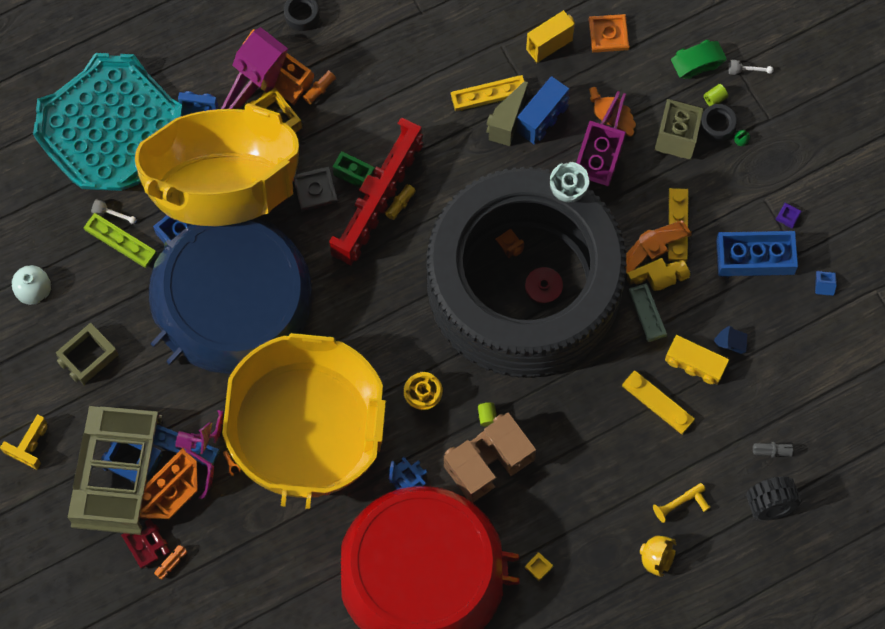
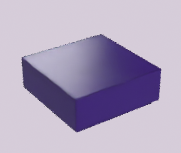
M784 203L776 220L793 228L802 211Z

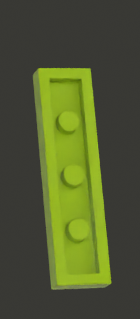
M96 213L92 215L83 227L85 231L144 268H147L157 255L154 249Z

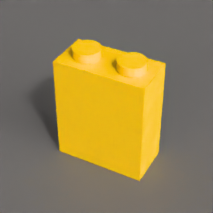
M563 10L527 33L526 50L536 63L573 41L575 22L572 16L567 15Z

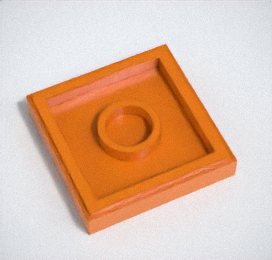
M626 14L589 17L592 53L629 50Z

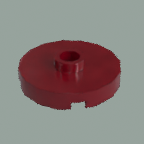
M536 268L526 278V293L530 300L537 304L547 305L555 302L562 294V278L558 272L551 268ZM541 283H546L548 286L542 287Z

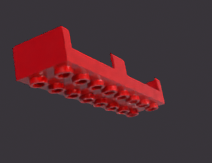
M400 118L398 122L401 125V134L381 168L376 167L373 171V175L376 177L367 175L359 191L366 195L363 199L358 198L356 200L355 206L358 208L341 238L338 239L332 236L329 241L331 255L349 265H352L354 260L357 261L359 259L361 247L368 243L370 239L369 234L372 229H376L380 214L385 213L388 207V200L396 194V186L398 183L403 182L407 167L410 168L414 162L415 153H419L422 149L423 135L421 126L404 118Z

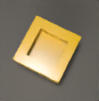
M539 552L525 566V569L538 581L553 568V565Z

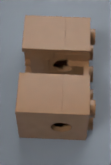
M509 413L505 415L500 414L472 441L467 440L457 448L452 447L448 449L444 456V468L466 498L473 503L495 488L492 481L496 477L488 468V465L498 459L509 475L513 476L535 460L536 449Z

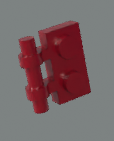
M151 519L144 522L147 529L143 530L141 535L127 533L121 535L141 570L159 560L155 552L161 550L164 556L171 552L166 539H163L158 532L160 529L157 524H154ZM149 536H152L156 542L152 546L146 539Z

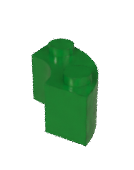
M705 40L688 49H681L676 52V56L671 58L679 78L691 79L697 74L708 70H715L727 60L719 42Z

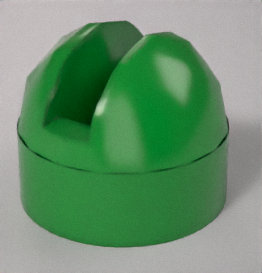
M740 130L736 133L734 141L739 146H746L749 143L750 135L746 130Z

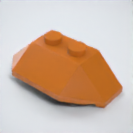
M183 448L146 484L140 518L170 519L198 491L197 461L190 454L185 453L186 451Z

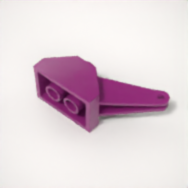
M259 27L253 31L237 51L232 66L240 72L221 109H240L259 87L266 93L274 89L288 48L263 28Z
M617 91L601 124L589 121L576 162L586 169L590 181L606 186L610 185L626 136L625 131L617 129L626 93L622 95L614 128L607 126L616 107L620 91Z

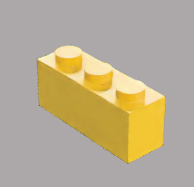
M676 335L666 354L665 361L672 367L684 369L691 376L697 375L703 378V381L708 384L714 383L718 385L729 359Z

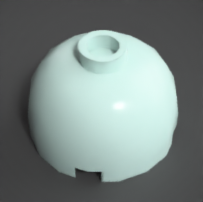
M575 162L559 164L553 169L550 176V188L553 195L564 202L580 200L586 194L589 187V177L586 169Z
M33 265L24 266L14 274L12 290L22 303L28 305L38 304L44 297L46 298L49 295L51 281L47 273L40 267Z

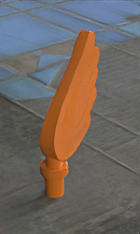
M592 87L589 90L591 102H594V113L600 120H603L615 97L601 98L598 95L597 88ZM619 98L614 109V112L608 122V124L613 127L615 125L621 99ZM623 105L617 129L625 131L628 137H632L636 123L633 120V115L630 113V108Z

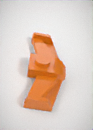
M680 220L655 230H647L641 234L639 240L626 253V274L635 270L647 256L653 261L667 252L668 249L665 244L692 236L686 224Z

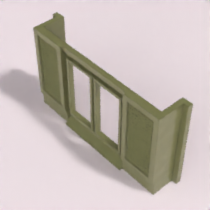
M89 406L68 513L71 528L141 535L140 513L157 423L161 424L162 415L155 411ZM97 441L142 445L139 464L94 460ZM92 467L137 471L134 490L89 486Z

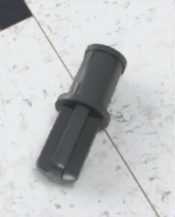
M775 442L771 444L755 443L753 444L754 455H771L773 458L775 456L791 457L793 446L792 444H775Z

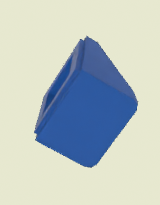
M816 271L815 293L834 295L836 290V273Z

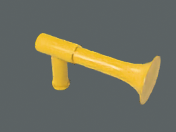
M700 483L664 506L653 505V510L658 519L664 523L666 521L665 517L670 511L692 498L696 499L703 512L711 507L701 495L705 491V487Z

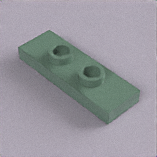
M647 283L629 288L630 297L648 342L666 337V330Z

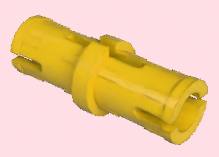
M406 184L401 193L394 197L392 204L385 211V215L389 219L395 220L399 212L406 208L407 202L416 192L414 187Z

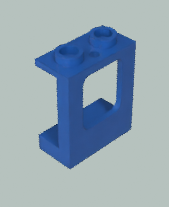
M110 442L111 447L108 452L103 454L101 461L112 462L122 443ZM129 444L140 450L142 449V445ZM155 447L152 448L146 484L152 478L163 458L161 450ZM103 468L105 471L108 469L128 480L136 481L137 471Z

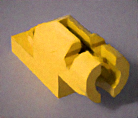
M661 258L628 272L626 280L630 286L632 284L639 285L647 278L653 291L675 285L676 278L680 282L690 278V271L683 260L667 264L666 267Z

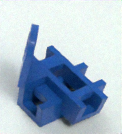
M405 457L402 458V462L397 466L395 461H391L389 481L396 489L414 487L415 485L424 486L426 484L422 478L427 475V471L420 467L419 461L412 466Z

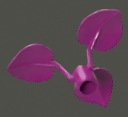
M218 410L219 417L216 429L212 434V422H209L199 430L200 434H189L179 431L176 439V447L186 449L185 453L193 455L208 467L206 488L199 497L200 499L205 497L211 487L214 465L193 452L192 449H196L197 443L201 442L200 454H203L209 438H214L213 443L218 441L224 420V411Z

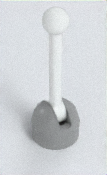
M730 60L729 74L732 75L739 74L742 70L766 71L769 74L774 71L771 66L767 68L743 66L738 60Z
M96 199L93 203L91 213L102 215L107 212L129 220L131 224L137 221L134 216L129 217L107 209L106 203L102 200Z

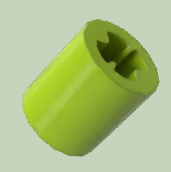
M718 84L703 96L706 103L711 106L720 104L727 99L728 93L721 84Z
M483 403L478 405L480 425L484 427L489 426L497 417L495 404Z

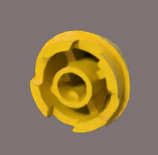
M420 372L414 374L405 383L404 397L416 409H430L442 397V385L438 378L431 373Z

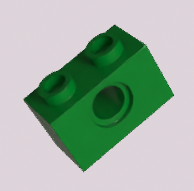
M341 151L333 165V174L361 188L367 175L375 177L373 175L375 167Z

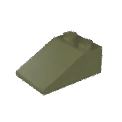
M524 81L495 108L493 115H489L487 133H489L490 141L507 146L511 145L517 128V117L522 112L527 99L528 82Z
M667 99L654 150L691 160L703 108Z

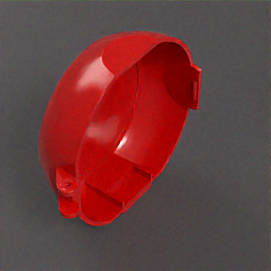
M429 486L397 489L379 497L363 509L354 519L344 536L341 545L342 601L348 614L360 629H483L497 611L502 599L503 584H520L519 578L508 576L507 561H518L519 555L502 551L500 537L491 521L476 505L463 496L443 488Z

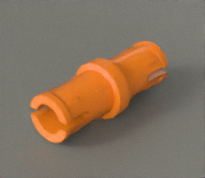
M327 71L318 82L315 81L313 83V87L302 96L308 104H312L336 80L335 75Z

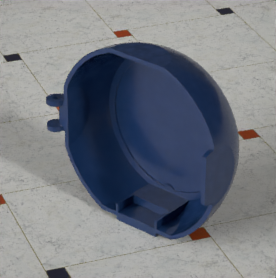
M260 217L224 226L190 224L173 240L170 241L168 239L165 241L164 250L157 258L152 270L149 284L150 310L155 324L162 332L151 342V345L156 347L164 341L173 352L166 361L169 365L183 354L191 364L212 372L231 374L240 361L258 346L281 336H289L291 333L301 334L308 321L312 304L311 276L304 257L283 231Z

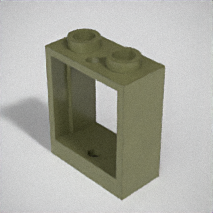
M89 323L60 348L56 355L58 357V364L63 369L67 367L71 371L69 374L76 383L80 381L85 385L116 358L118 353L93 324ZM90 336L105 353L81 373L65 356Z

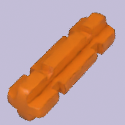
M178 545L174 550L175 552L171 553L161 564L162 567H158L154 572L159 579L163 580L168 575L167 572H171L181 561L180 558L187 554V550L183 546Z

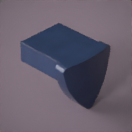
M728 326L716 336L714 341L722 348L742 354L746 352L748 334Z

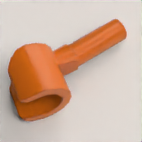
M224 451L223 454L228 462L230 475L234 476L231 472L233 467H237L239 472H241L239 466L232 461L228 451Z

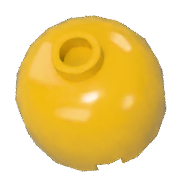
M654 536L647 543H643L640 554L642 555L643 566L647 571L660 577L664 576L662 574L664 570L668 572L676 550L672 549L673 544L676 545L675 539L666 536Z

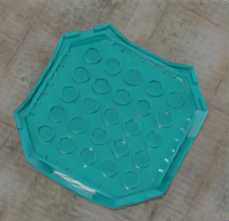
M95 53L85 69L57 92L37 98V116L33 135L54 163L81 189L122 191L141 183L135 163V153L139 144L174 119L181 117L183 107L182 104L172 99L147 73L134 54L111 56L109 53Z

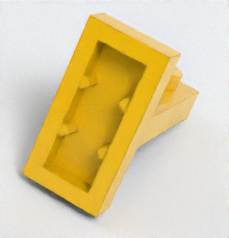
M37 414L18 448L4 441L0 447L3 453L38 470L41 462L38 458L30 455V452L36 449L38 438L40 435H44L47 430L45 418Z

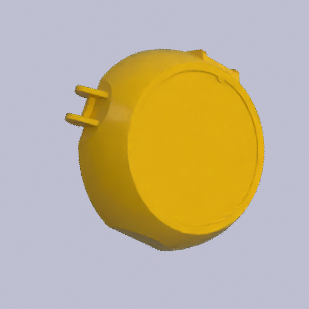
M247 103L245 110H207L174 119L139 144L135 153V163L145 193L166 215L180 222L192 225L224 226L245 222L268 214L278 204L293 195L292 183L297 171L299 143L293 129L282 122L280 113Z
M291 333L289 336L272 339L246 355L235 367L228 379L222 432L224 441L233 460L249 478L265 489L282 495L281 506H286V496L306 498L305 509H310L311 497L328 495L347 487L361 477L375 461L377 452L381 448L386 401L382 400L383 384L374 368L361 354L345 343L336 341L334 337Z

